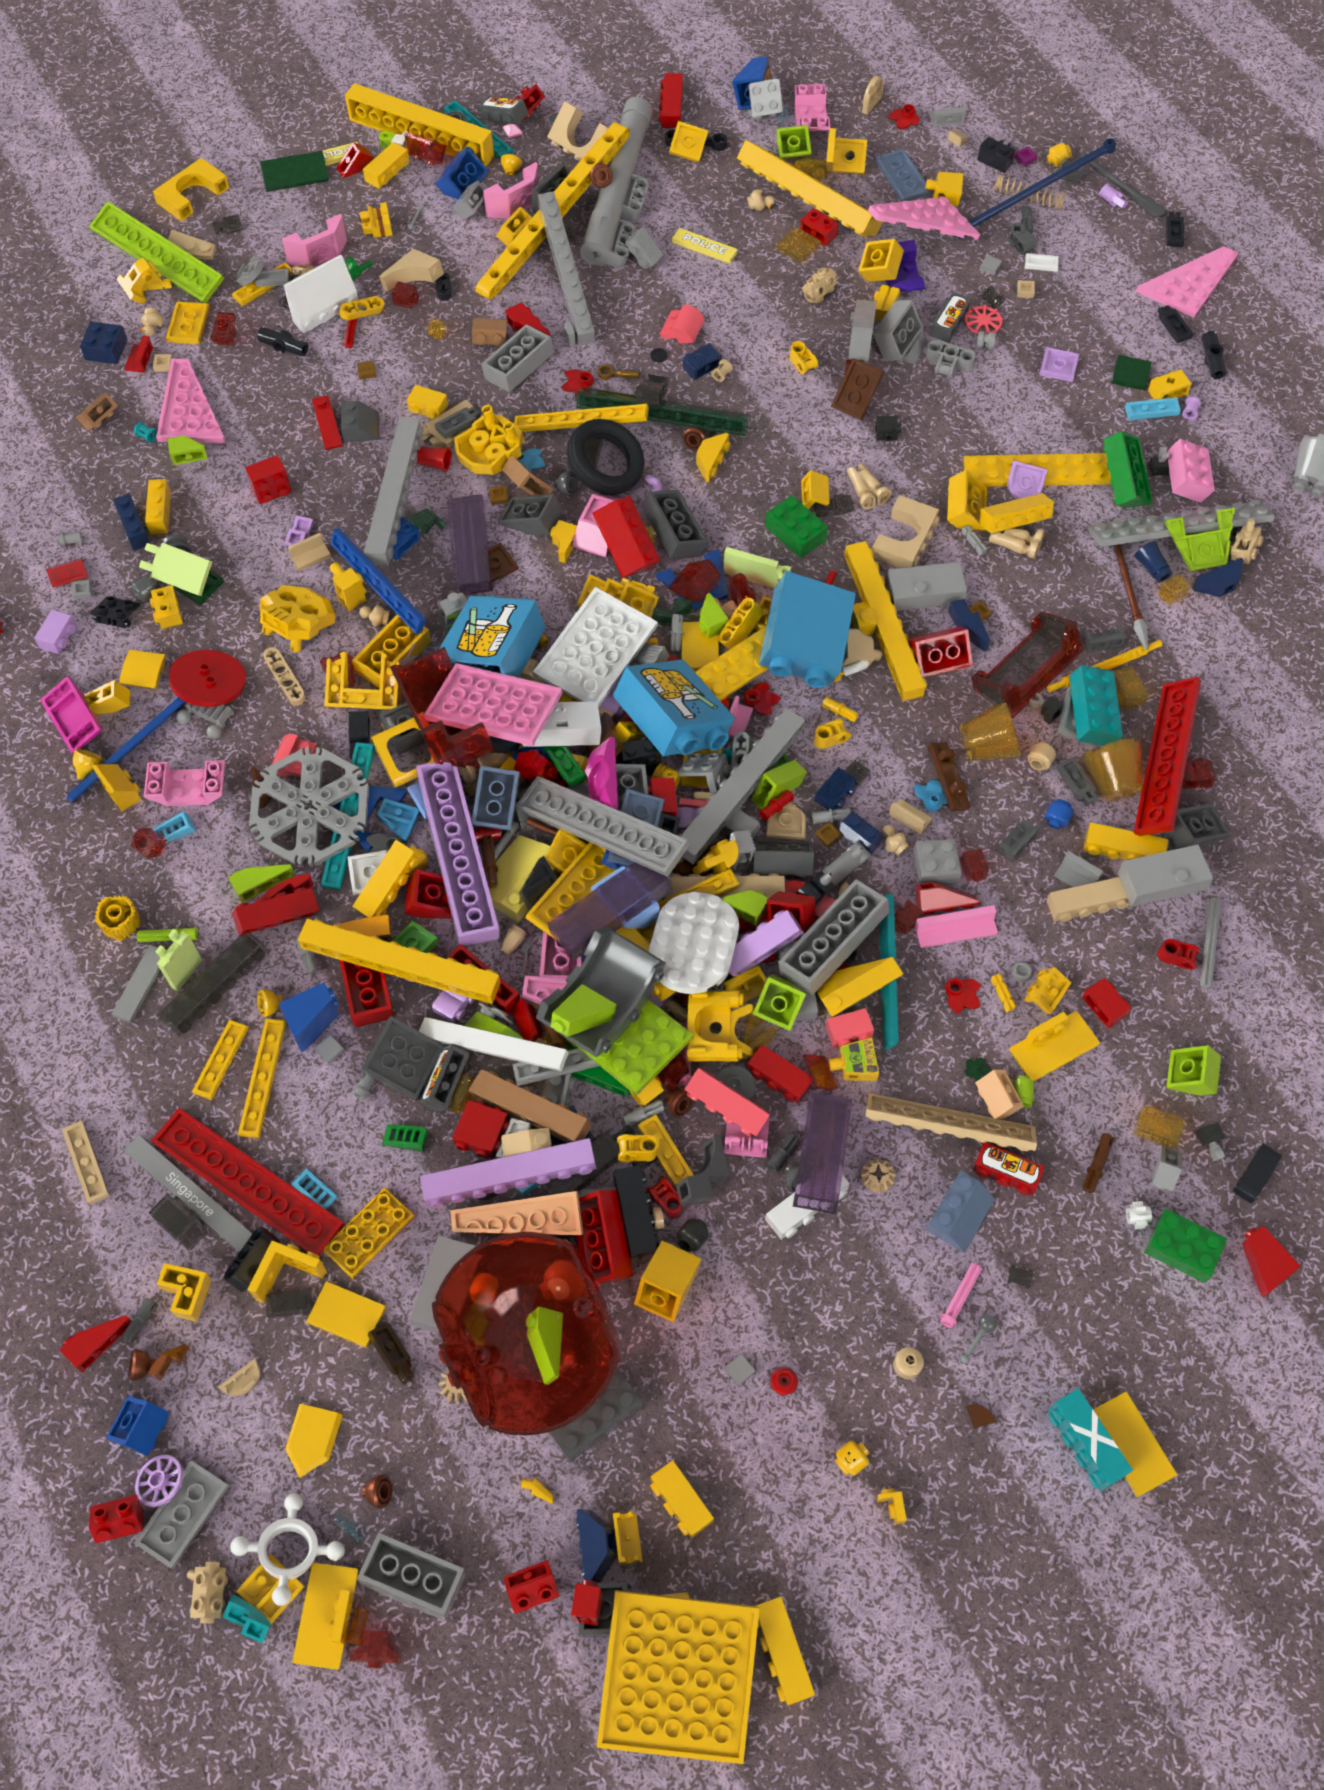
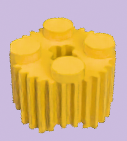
M119 895L113 898L105 896L104 900L101 899L96 908L98 911H95V921L104 935L111 939L114 938L116 941H122L126 939V936L130 937V934L133 935V932L137 931L136 928H139L141 920L139 912L130 898Z

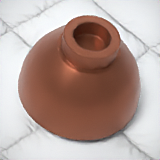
M600 163L591 169L590 179L595 186L604 188L611 183L613 173L608 165Z
M690 427L683 434V442L691 450L697 451L702 441L706 439L705 432L699 427Z
M670 1090L665 1095L667 1109L676 1118L685 1115L692 1106L693 1099L687 1096L688 1092L686 1090Z
M134 1349L131 1352L128 1378L130 1381L144 1378L155 1363V1359H150L148 1354L140 1349Z
M384 1474L373 1477L362 1487V1497L376 1508H385L391 1501L393 1487L389 1477Z

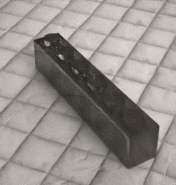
M252 933L239 936L157 1014L160 1020L178 1036L188 1032L192 1024L197 1019L202 1018L212 1004L218 1003L222 995L227 990H231L241 976L247 975L251 967L265 957L267 950L264 943Z

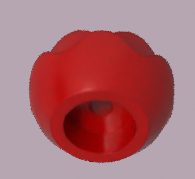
M780 1367L771 1375V1388L781 1396L792 1394L797 1389L798 1376L791 1368Z

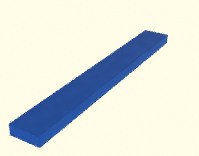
M340 528L334 529L330 544L416 635L421 634L426 618Z
M179 697L175 699L103 764H117L182 707L185 701ZM95 771L67 795L66 799L70 803H73L99 780Z

